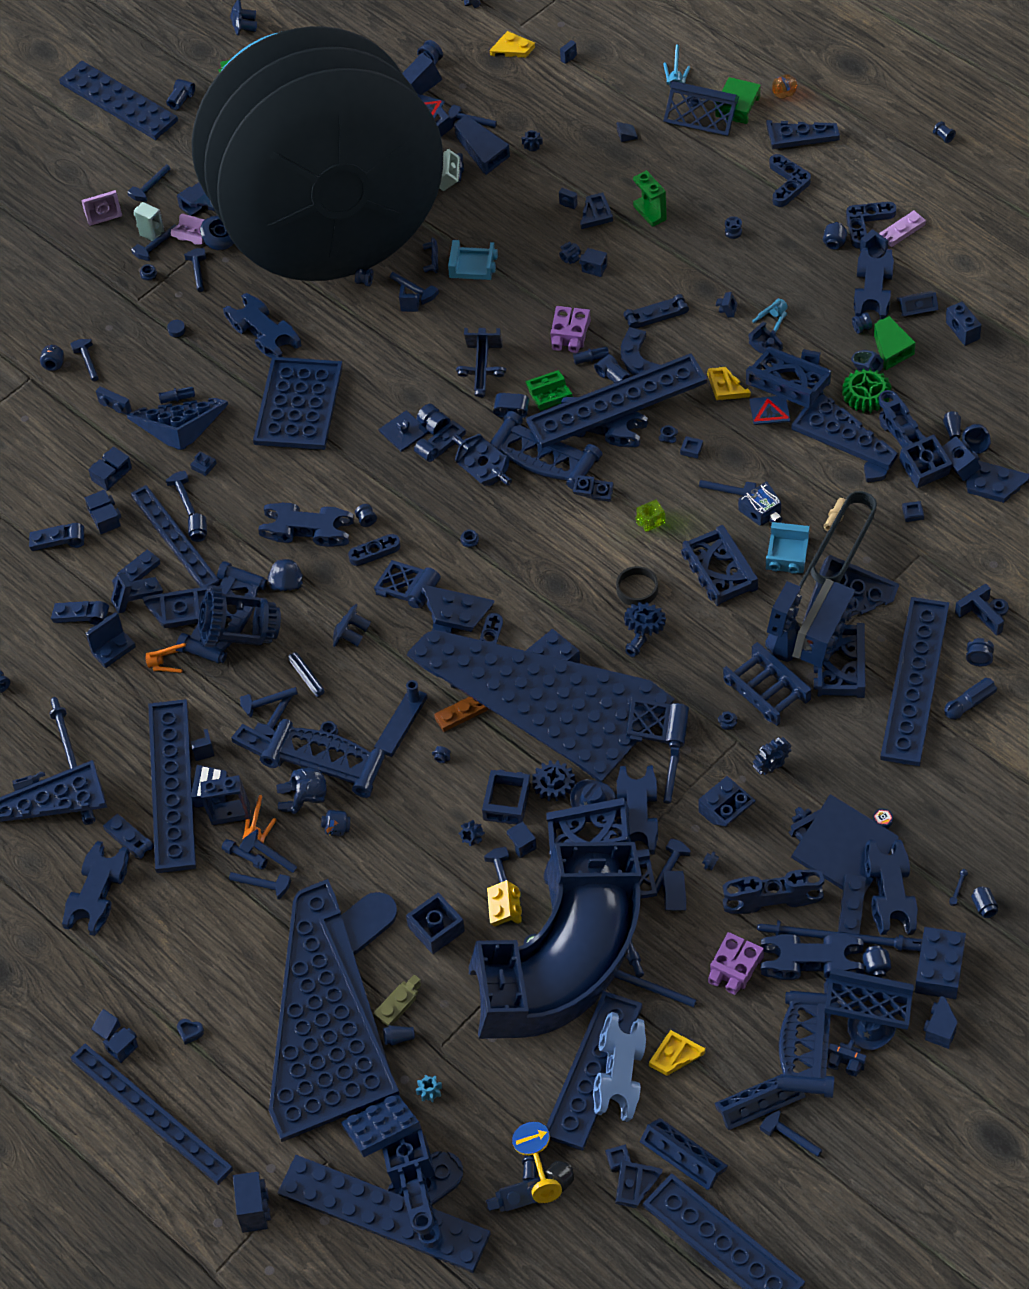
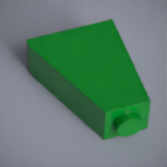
M890 316L875 323L874 337L880 357L883 359V368L885 370L915 354L916 342Z

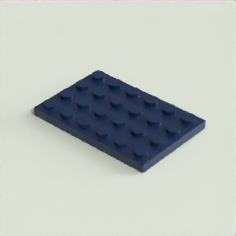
M272 357L254 433V445L325 450L343 368L342 361Z

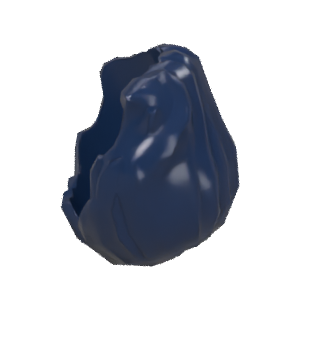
M290 559L277 560L272 565L267 577L272 590L290 591L301 588V584H303V574L299 566Z

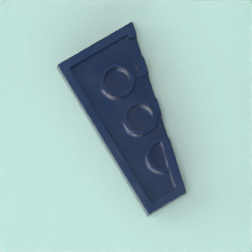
M766 120L772 149L840 140L837 123L814 122L813 125L805 122L788 124V121L772 123V120Z

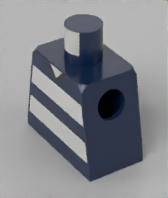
M197 765L191 793L194 807H204L201 799L200 782L228 777L227 771ZM227 795L214 797L212 800L214 804L226 802Z

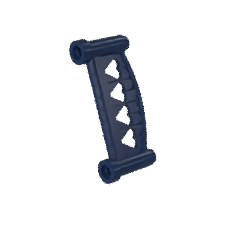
M513 411L507 412L503 424L490 441L491 445L518 466L544 477L566 480V485L571 489L574 488L576 475L586 476L593 464L598 462L602 456V451L592 444H588L583 451L561 442L541 448L532 431L521 426L523 423L522 417ZM520 439L522 440V449L520 451L508 447V445ZM538 446L537 457L532 458L530 455L524 454L525 451ZM553 453V464L549 465L546 461H540V458ZM569 459L570 469L568 471L555 467L557 464Z
M226 561L220 564L217 572V578L222 580L220 586L223 594L235 595L232 591L247 589L248 593L245 596L257 597L258 590H265L268 581L265 577L232 566V563ZM244 606L243 610H237L235 614H230L227 610L226 618H231L232 621L228 623L229 627L224 629V632L240 634L246 626L254 607ZM198 624L191 636L185 633L180 634L176 645L185 643L186 646L176 649V651L181 653L188 652L216 663L225 662L227 652L224 651L232 643L219 642L216 643L214 648L203 647Z
M283 719L279 722L267 750L263 751L260 761L269 768L278 767L280 761L283 760L305 768L309 767L319 770L323 774L354 783L352 791L360 797L368 798L373 791L372 785L385 758V753L379 748L369 752L358 744L332 733L314 729L294 728L290 720ZM297 737L300 740H306L308 743L294 750L292 739ZM316 743L318 746H325L326 749L313 756L310 745ZM335 749L337 752H343L344 756L331 762L329 750ZM347 756L360 757L363 761L350 768Z
M791 990L786 992L785 1004H789V1008L785 1014L779 1036V1057L783 1076H778L777 1089L789 1092L823 1094L826 1098H833L834 1076H826L831 1014L824 1013L826 993ZM837 1001L830 1004L831 1007L840 1008V1004ZM804 1010L814 1016V1018L800 1022L797 1020L800 1017L798 1011ZM798 1027H803L813 1033L802 1039L796 1037ZM796 1044H802L812 1050L801 1056L794 1054L797 1051ZM801 1061L810 1068L800 1073H795L793 1071L795 1068L793 1062Z

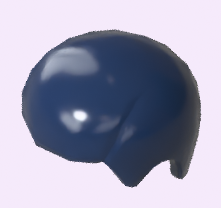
M974 424L965 428L962 434V441L965 440L971 448L969 449L970 452L974 451L976 454H981L987 451L991 444L989 431L981 424Z

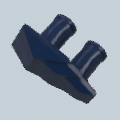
M237 0L232 7L230 15L237 36L240 35L241 30L256 32V10L242 9L241 0Z
M358 604L352 606L349 612L343 616L341 622L336 625L333 635V647L337 646L340 639H345L357 647L361 642L363 636L348 629V625L352 624L366 632L371 621L356 614Z

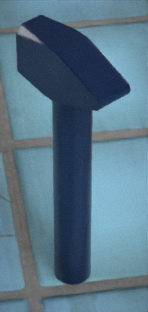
M452 105L449 110V117L453 122L457 119H462L467 114H462V108L456 105ZM467 115L481 125L494 128L497 126V121Z
M166 164L141 189L133 186L128 190V196L136 201L147 202L145 193L171 170L170 166Z
M174 224L146 247L137 244L131 249L132 253L139 259L150 261L148 253L171 236V229L177 225Z
M198 248L185 253L184 256L185 260L193 261L197 291L202 292L204 291L200 260L206 259L204 248Z
M394 272L390 274L391 279L422 296V305L432 301L439 294V290L432 285L424 290Z
M79 339L70 343L73 353L81 352L91 380L97 381L99 378L87 350L93 345L92 340Z
M186 471L176 472L166 479L167 486H176L190 517L195 514V510L183 486L184 483L189 481Z
M700 480L699 487L744 496L755 489L757 484L746 482L744 488Z
M294 687L254 701L251 694L240 697V703L244 712L249 718H252L254 708L297 695L298 691Z
M293 696L282 699L267 725L258 723L254 730L272 739L275 733L273 728Z
M671 747L670 764L663 800L667 804H670L672 800L677 764L680 759V748Z
M258 829L243 839L239 847L245 852L250 853L255 847L290 872L294 873L297 869L296 865L257 840Z
M671 838L666 846V850L672 854L655 881L657 893L663 885V871H671L680 856H690V849L679 840Z
M506 847L493 849L484 856L485 862H494L500 883L507 880L502 864L503 861L509 859Z
M231 872L229 880L276 890V896L279 900L288 891L291 877L280 874L277 881L274 882Z
M779 1110L767 1116L760 1125V1130L768 1136H771L777 1130L815 1156L819 1157L822 1153V1149L779 1122Z

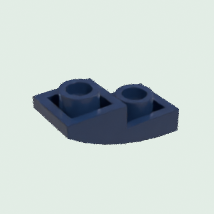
M576 475L573 493L595 500L611 502L614 483L595 480L594 477Z
M663 871L665 911H685L686 892L683 871Z

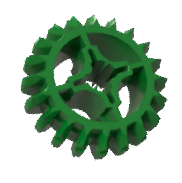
M863 368L861 372L856 370L854 374L850 373L849 377L845 379L842 386V396L845 404H849L850 408L855 407L856 411L860 409L863 413L865 411L871 413L872 410L878 412L879 407L882 408L879 404V395L883 391L891 390V383H889L888 378H885L884 373L879 374L878 370L872 372L871 368L869 371H865ZM886 398L884 401L889 402L890 398Z

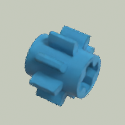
M425 1075V1078L417 1081L419 1088L416 1089V1093L421 1095L422 1101L431 1100L433 1102L437 1096L441 1097L440 1089H442V1083L437 1082L436 1076L432 1078Z

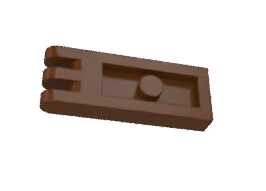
M467 697L435 713L434 718L443 732L486 712L489 708L472 697Z

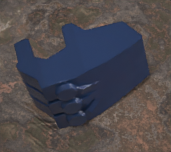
M764 321L749 333V344L762 354H764L767 347L780 351L783 349V344L776 336V332L774 330L772 332L767 330L765 327L767 323Z

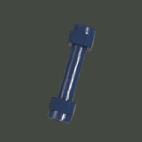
M226 839L222 844V850L230 855L234 853L252 862L253 866L263 870L268 863V859L264 858V856L260 854L256 856L245 852L233 840Z

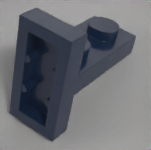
M125 573L117 574L111 602L118 613H123L126 611L129 601L143 599L142 597L162 594L163 589L156 577L129 582Z
M984 584L956 602L955 614L961 618L972 611L997 636L1003 632L1004 620L987 602L990 599L991 588Z

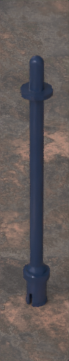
M52 697L51 705L53 709L49 713L50 718L57 722L70 769L77 767V763L63 718L67 714L66 709L60 707L56 697ZM92 810L80 811L83 824L90 825L93 824V821L95 822L96 819Z
M777 920V925H757L758 931L776 933V936L791 934L824 939L828 935H845L863 940V943L894 946L895 949L901 952L902 950L921 952V938L903 937V935L888 938L781 926L780 920Z

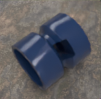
M431 403L423 406L417 414V421L424 428H427L433 436L451 422L443 412H440Z

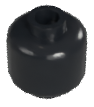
M555 1161L544 1171L546 1179H554L560 1183L562 1192L574 1181L573 1169L566 1162Z

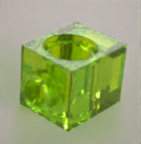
M657 499L637 507L635 519L638 526H642L645 532L665 524V511Z

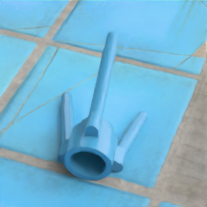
M678 44L675 50L674 71L670 75L667 64L663 63L667 78L666 84L669 86L671 81L685 84L690 70V66H687L683 76L678 71Z
M777 299L772 305L760 312L752 322H757L770 312L774 317L780 316L773 329L777 332L783 318L787 315L785 312L788 308L786 302L782 299Z

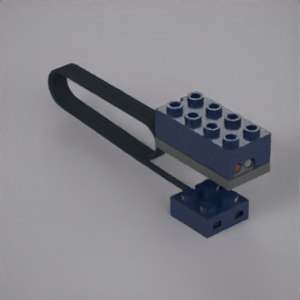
M855 491L846 498L799 586L787 581L771 611L767 633L781 638L784 631H789L792 624L790 620L792 618L795 619L797 616L798 606L802 599V596L799 595L800 590L810 571L814 580L823 584L798 632L792 655L820 668L824 661H829L832 654L830 650L836 647L839 640L837 636L843 634L846 627L844 623L846 621L849 622L853 613L850 609H853L856 599L853 598L855 590L839 583L874 518L877 502L867 492ZM853 503L865 504L871 509V513L841 571L834 577L822 576L816 571L815 566L847 507Z

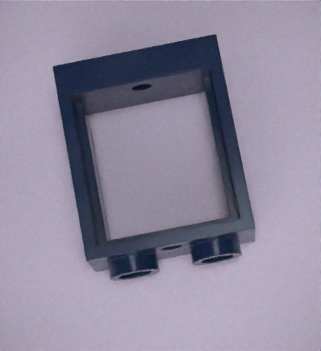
M491 770L482 807L483 820L516 825L524 820L531 787L530 775L522 772L513 773L504 770ZM495 783L522 787L518 808L491 804Z
M239 775L200 782L201 799L212 825L251 819L250 802ZM238 794L240 800L214 804L212 800L214 797Z

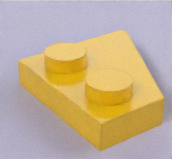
M726 367L708 369L707 375L716 400L750 397L751 391L748 388L745 390L740 385V380L733 376Z

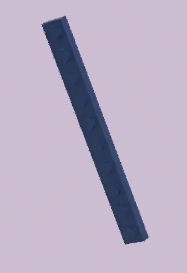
M86 1043L70 1057L74 1064L217 1185L233 1171L230 1164Z

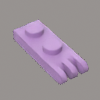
M912 211L883 230L880 235L888 240L890 247H893L923 227L926 220L915 211Z

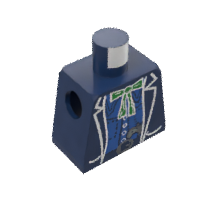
M767 481L739 498L738 510L758 525L762 526L769 521L771 523H781V501Z

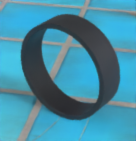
M641 566L629 567L623 570L616 580L617 595L623 603L629 606L632 604L638 606L639 602L641 604L646 602L649 604L656 598L658 593L657 577L648 568ZM644 575L655 583V588L646 597L631 598L620 591L619 585L628 576Z

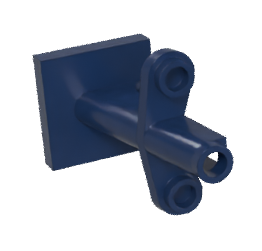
M464 328L467 347L477 348L476 368L459 366L456 368V372L460 377H467L468 374L475 375V397H485L487 375L504 377L506 373V368L504 367L487 368L489 348H503L501 330L496 328V333H487L486 328H479L478 333H469L468 328Z

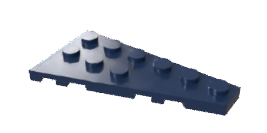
M823 391L813 401V405L810 408L804 407L792 423V430L887 470L891 468L898 458V453L883 440H878L872 431L866 430L860 421L844 408L837 406L832 398H828L823 394Z
M91 760L0 797V822L108 808L94 761Z

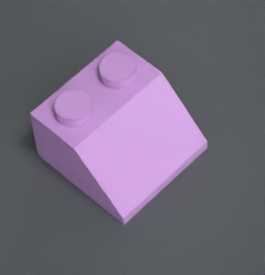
M116 190L81 200L89 226L122 216Z

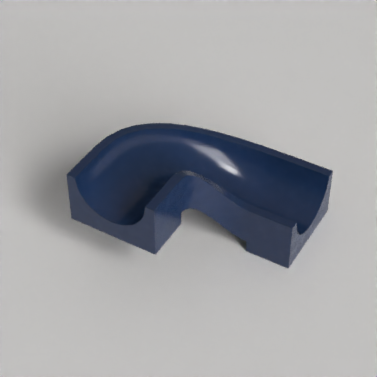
M635 842L555 843L546 869L552 914L542 930L531 941L522 946H518L517 940L476 941L468 969L469 975H477L481 1000L478 1029L479 1039L524 1038L552 1032L582 1015L600 998L603 991H606L623 963L639 915V881L641 879V871Z

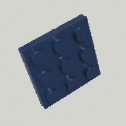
M398 1094L389 1096L384 1101L369 1106L366 1110L356 1115H351L341 1122L344 1130L363 1157L421 1129L419 1121Z

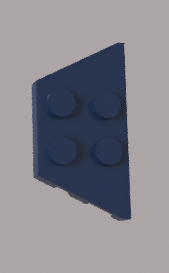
M978 461L981 469L965 480L969 494L1004 503L1011 495L1016 494L1022 485L1026 482L1029 483V474Z
M207 587L144 596L142 598L145 606L164 629L196 624L199 620L200 606Z
M427 585L422 587V593L427 598V606L432 613L434 624L472 632L477 623L483 619L487 611L494 604V600Z

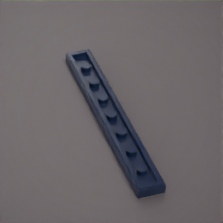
M145 485L132 492L131 497L199 587L219 586L221 584L220 580L148 486Z

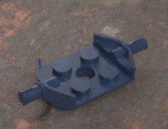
M480 433L465 440L458 434H455V437L453 436L452 440L459 445L455 457L458 465L483 486L493 485L498 480L504 482L507 486L510 485L509 482L511 483L512 479L505 474L509 467V458L506 455L502 454L485 440ZM483 459H488L486 465L480 466V462Z

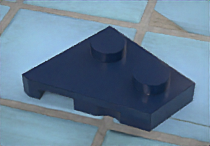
M604 193L586 197L583 217L580 222L581 229L613 222V215Z
M622 1160L615 1204L637 1208L659 1178L663 1169Z

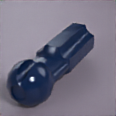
M984 678L965 691L960 697L948 702L944 708L945 715L950 719H959L970 708L977 706L997 692L994 682L990 678Z

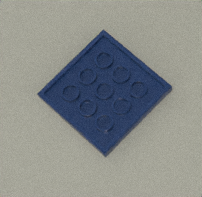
M830 794L790 858L810 870L823 872L824 879L842 890L846 873L866 877V892L874 879L868 878L865 872L866 843L868 840H875L878 850L888 855L892 844L899 836Z

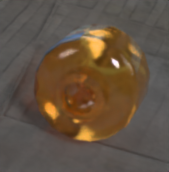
M788 74L775 78L772 83V91L780 99L792 96L797 89L796 79Z

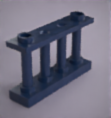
M758 642L752 646V658L734 672L727 666L723 668L725 683L737 690L764 714L767 721L773 722L776 726L780 724V712L795 700H801L805 704L811 700V688ZM756 664H760L765 668L764 671L747 684L740 678L741 675ZM774 676L778 682L763 694L759 695L753 690L754 687L767 677ZM783 687L788 688L792 694L774 708L767 702L770 697Z

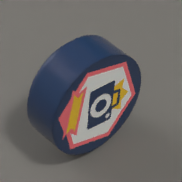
M878 809L873 814V821L887 829L893 823V814L888 809Z

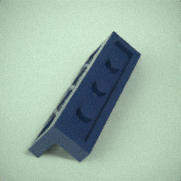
M778 1076L714 1104L716 1109L722 1114L726 1128L731 1130L804 1098L805 1094L777 1089Z
M661 1118L647 1125L640 1140V1143L707 1190L713 1187L718 1175L725 1172L728 1165Z

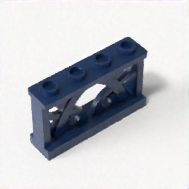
M767 347L764 354L753 366H749L746 369V384L807 408L813 405V401L831 383V370L772 347ZM793 372L798 375L800 380L788 381L781 378L779 373Z
M724 525L716 527V530L690 541L683 542V549L681 550L683 558L689 561L691 571L697 574L700 585L706 588L710 601H714L716 606L748 591L754 592L758 590V578ZM716 541L711 545V547L708 545L709 543ZM699 547H703L708 550L706 552L705 550L699 549L698 552L701 553V555L699 556L695 555V553L693 552L694 549H697ZM725 551L726 554L720 555V552ZM713 556L719 560L731 561L727 566L726 575L708 569ZM732 569H736L737 572H736V573L733 572V575H731V574H730V571H731ZM725 583H729V589L720 592L716 588L717 585H721L722 589H724ZM733 583H741L733 587Z
M865 623L846 625L843 634L837 636L839 640L836 647L830 650L832 651L831 656L841 649L847 657L856 659V661L847 663L842 668V671L833 666L830 661H824L823 667L827 671L823 673L822 667L814 665V673H818V678H814V690H818V697L822 695H842L865 698ZM842 635H851L849 637L842 638ZM845 646H847L848 649H849L850 647H852V648H854L855 650L852 651V652H849V651L846 649ZM850 668L855 670L854 673L848 671V674H846V671ZM826 677L831 678L830 683L834 682L836 678L839 679L835 685H826L824 683ZM845 682L851 685H842V683Z
M619 798L546 813L550 857L555 843H560L565 838L568 839L563 843L588 842L575 835L584 828L587 822H592L596 827L602 828L600 833L590 842H631L629 807L625 799ZM618 816H621L622 825L615 824ZM561 828L564 834L557 837L556 829ZM612 829H618L622 832L621 837L610 839L612 836H617Z

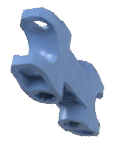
M611 1012L607 1015L600 1034L599 1050L608 1053L606 1073H598L594 1082L595 1114L602 1115L608 1108L609 1100L613 1099L621 1107L622 1121L628 1122L633 1118L640 1097L641 1086L639 1082L632 1081L634 1060L640 1061L645 1052L644 1020L637 1019L631 1026L630 1034H626L619 1028L618 1014Z

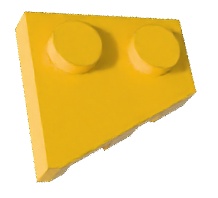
M507 31L490 49V55L495 56L496 53H504L505 57L517 56L526 58L535 48V43Z
M670 1030L649 1061V1066L668 1076L703 1056L705 1048Z

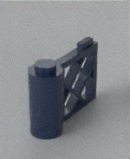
M391 560L375 585L374 590L376 595L383 597L389 595L408 601V604L413 608H422L427 601L425 594L422 593L423 585L436 587L441 576L432 568L427 567L423 570ZM394 567L402 570V572L391 575ZM417 574L415 578L407 580L406 575ZM404 576V578H405V581H404V582H401V583H398V584H395V583H394V580H395V579H398V578H401V577ZM392 581L393 586L382 587L384 583ZM408 586L405 594L397 591V589Z
M632 697L626 736H630V740L641 742L642 739L664 742L669 745V748H680L685 744L689 707L679 703L666 704ZM635 704L643 705L647 711L639 716L634 709ZM656 708L665 709V714L660 719L653 713V710ZM647 714H650L655 721L650 726H647L641 719ZM639 721L644 730L641 732L632 731V724ZM658 724L662 730V736L654 735L650 729Z

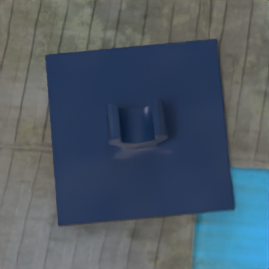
M407 410L378 429L401 452L429 433Z

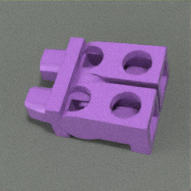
M556 306L551 329L553 350L560 351L562 346H568L570 352L577 353L580 348H583L587 328L591 321L590 310L574 308L572 314L571 307ZM560 312H566L568 315H560ZM583 314L585 318L577 317V315Z
M728 932L714 960L710 964L709 983L719 986L722 980L727 981L726 990L736 995L740 988L744 989L758 963L760 964L764 958V948L749 941L745 943V939Z

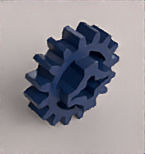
M639 602L638 606L632 604L631 608H627L625 612V626H629L628 630L634 629L635 634L641 632L642 636L645 634L652 636V632L659 634V630L663 631L665 626V613L661 612V608L656 609L655 604L649 606L647 602L645 604Z
M778 737L776 741L772 739L769 744L766 743L765 746L763 745L759 749L760 753L755 756L757 759L753 761V767L760 775H767L768 772L772 773L774 769H778L779 766L781 767L785 763V758L789 757L788 753L792 751L790 749L792 745L784 737Z
M551 760L549 765L541 763L542 768L536 767V774L532 775V785L535 788V793H540V798L542 799L547 796L548 801L552 798L558 801L560 796L565 799L566 793L570 794L571 788L575 785V775L572 774V768L567 769L566 763L561 766L558 760L555 764H552Z

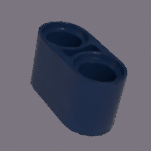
M499 393L495 398L493 413L498 417H505L507 412L513 411L522 418H525L528 412L529 398L523 394Z

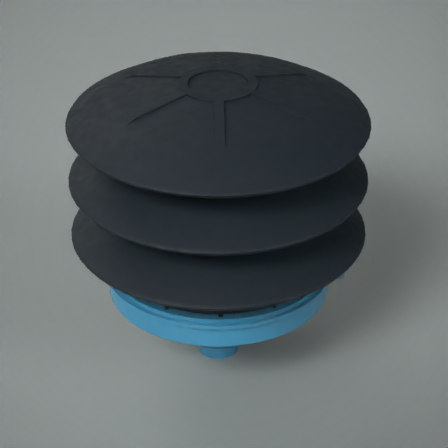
M326 26L294 28L265 36L249 44L232 57L209 86L201 101L193 126L192 158L194 169L204 193L211 201L231 240L248 259L259 267L281 277L294 280L327 281L354 275L359 269L367 270L391 256L415 234L424 222L437 197L442 179V140L435 119L426 104L418 97L416 91L403 76L397 64L382 48L361 35L340 28Z

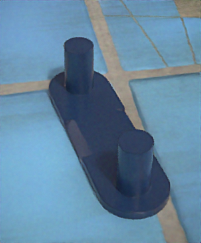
M432 237L431 242L423 244L424 250L432 248V264L423 267L425 273L433 270L435 273H438V246L435 238Z

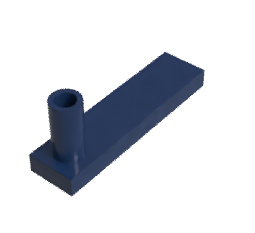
M415 680L407 682V693L374 746V749L379 748L383 750L384 755L393 757L428 698L426 693L419 691L418 683Z

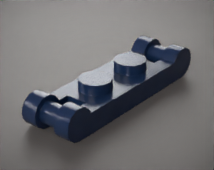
M677 294L669 300L636 310L628 309L623 315L628 320V326L636 329L685 314L689 311L687 303H684L683 295Z

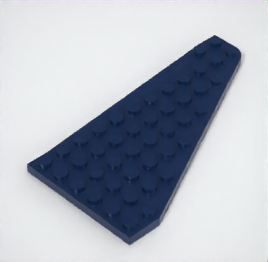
M443 631L427 632L407 652V656L436 677L444 679L572 761L592 778L600 782L607 778L639 742L630 740V736H626L631 698L666 704L674 702L673 697L651 680ZM635 704L634 709L639 716L647 711L643 705ZM661 708L653 710L658 719L665 712V709ZM650 714L641 718L647 726L655 722ZM639 721L632 724V731L641 732L644 730Z
M328 879L300 890L295 895L292 905L269 1103V1113L281 1142L382 1102L389 1096L399 1095V1090L389 1069L337 899Z

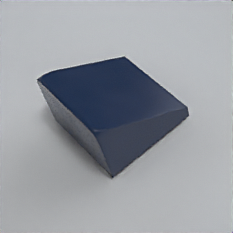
M617 122V132L621 142L638 139L633 125Z
M103 1009L96 1019L92 1031L102 1038L109 1040L121 1025L118 1018Z

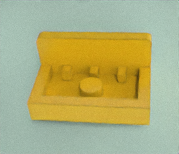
M508 880L487 888L490 924L495 927L510 920L517 924L521 923L522 909L520 907L519 888Z

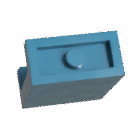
M452 240L448 264L449 278L491 280L492 273H495L496 268L494 260H497L498 250L495 249L494 243L490 242L489 249L460 247L459 240Z
M772 522L768 555L766 556V569L804 573L810 526Z

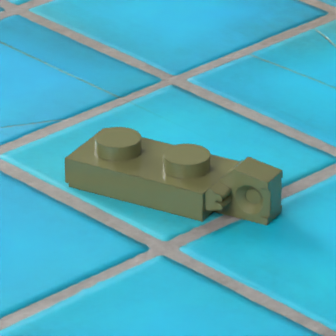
M413 975L407 983L405 981L402 982L375 1010L373 1016L387 1027L393 1025L416 1000L417 989L422 985L421 979Z

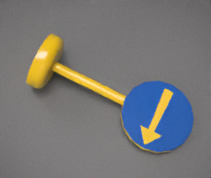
M528 1122L521 1125L514 1132L512 1143L515 1150L520 1154L534 1156L541 1181L537 1182L532 1188L533 1199L538 1203L552 1202L561 1195L562 1188L558 1181L545 1178L538 1154L548 1145L550 1133L542 1123Z

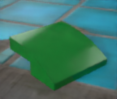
M559 370L525 381L540 411L561 404L562 399L565 397H573L572 392L566 385L565 378Z

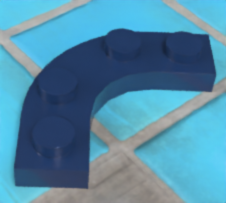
M629 327L621 344V359L627 370L632 375H637L660 366L643 359L639 353L646 338V331Z

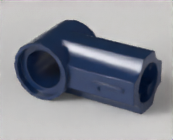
M177 79L173 92L166 100L167 105L172 110L179 109L187 97L193 96L195 83Z
M610 354L594 365L599 376L603 378L606 376L614 383L630 377V374L620 367L617 360Z

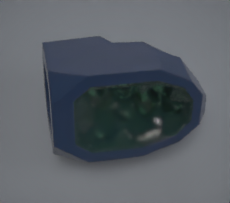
M860 350L855 352L851 358L854 366L860 371L863 368L865 371H869L871 368L872 372L876 370L880 372L883 368V359L873 351Z

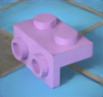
M181 214L179 216V224L171 229V236L177 237L178 240L191 241L197 245L203 244L204 241L200 233V227L204 219Z

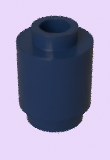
M195 513L188 518V533L192 541L201 542L207 536L206 517L199 513Z
M983 886L976 888L971 898L979 914L983 918L993 917L998 913V904L990 888Z

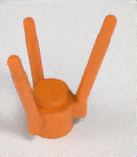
M182 643L159 651L146 653L147 667H153V672L182 673V669L161 667L160 664L164 663L163 656L179 652L176 649L185 647L186 644Z
M262 795L258 797L251 826L250 819L245 821V831L242 839L258 829L257 840L264 843L265 837L276 822V818H273L263 834L261 829L256 827Z

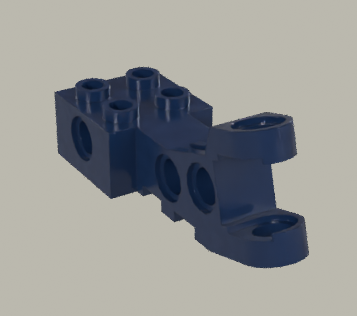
M886 390L880 393L879 404L883 411L880 413L879 423L884 431L889 430L901 445L902 449L899 460L915 487L920 488L949 475L952 462L935 435L933 434L927 438L925 435H922L918 424L910 416L907 406L894 391ZM891 398L893 401L885 402L884 399Z
M421 1128L382 1148L387 1173L394 1188L402 1187L412 1227L418 1234L423 1246L434 1248L441 1242L442 1235L425 1178L436 1174L429 1145ZM431 1231L435 1232L436 1235L432 1240L424 1239L425 1234Z

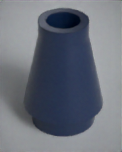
M955 411L946 413L943 422L950 440L956 436L960 438L961 416Z
M389 1025L383 1029L385 1045L390 1044V1046L415 1038L413 1027Z

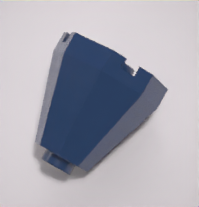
M794 618L790 620L792 624L789 631H784L781 638L768 634L765 641V646L770 650V653L777 659L786 662L791 661L793 658L792 655L800 630V626Z

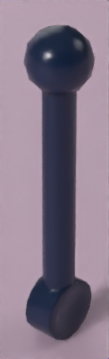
M966 869L960 871L961 876L955 893L949 900L951 906L957 905V896L964 877L968 875Z

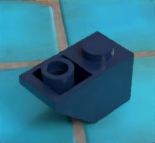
M941 996L938 1003L934 1002L931 1009L933 1016L931 1020L927 1019L923 1031L926 1032V1041L949 1049L956 1034L958 1022L946 998Z

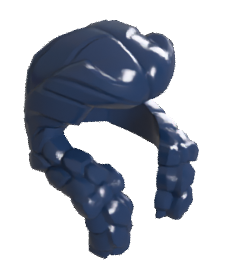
M309 767L294 770L289 782L276 785L278 794L296 791L294 802H278V811H291V813L296 814L306 801L323 803L327 792L324 775L319 770Z

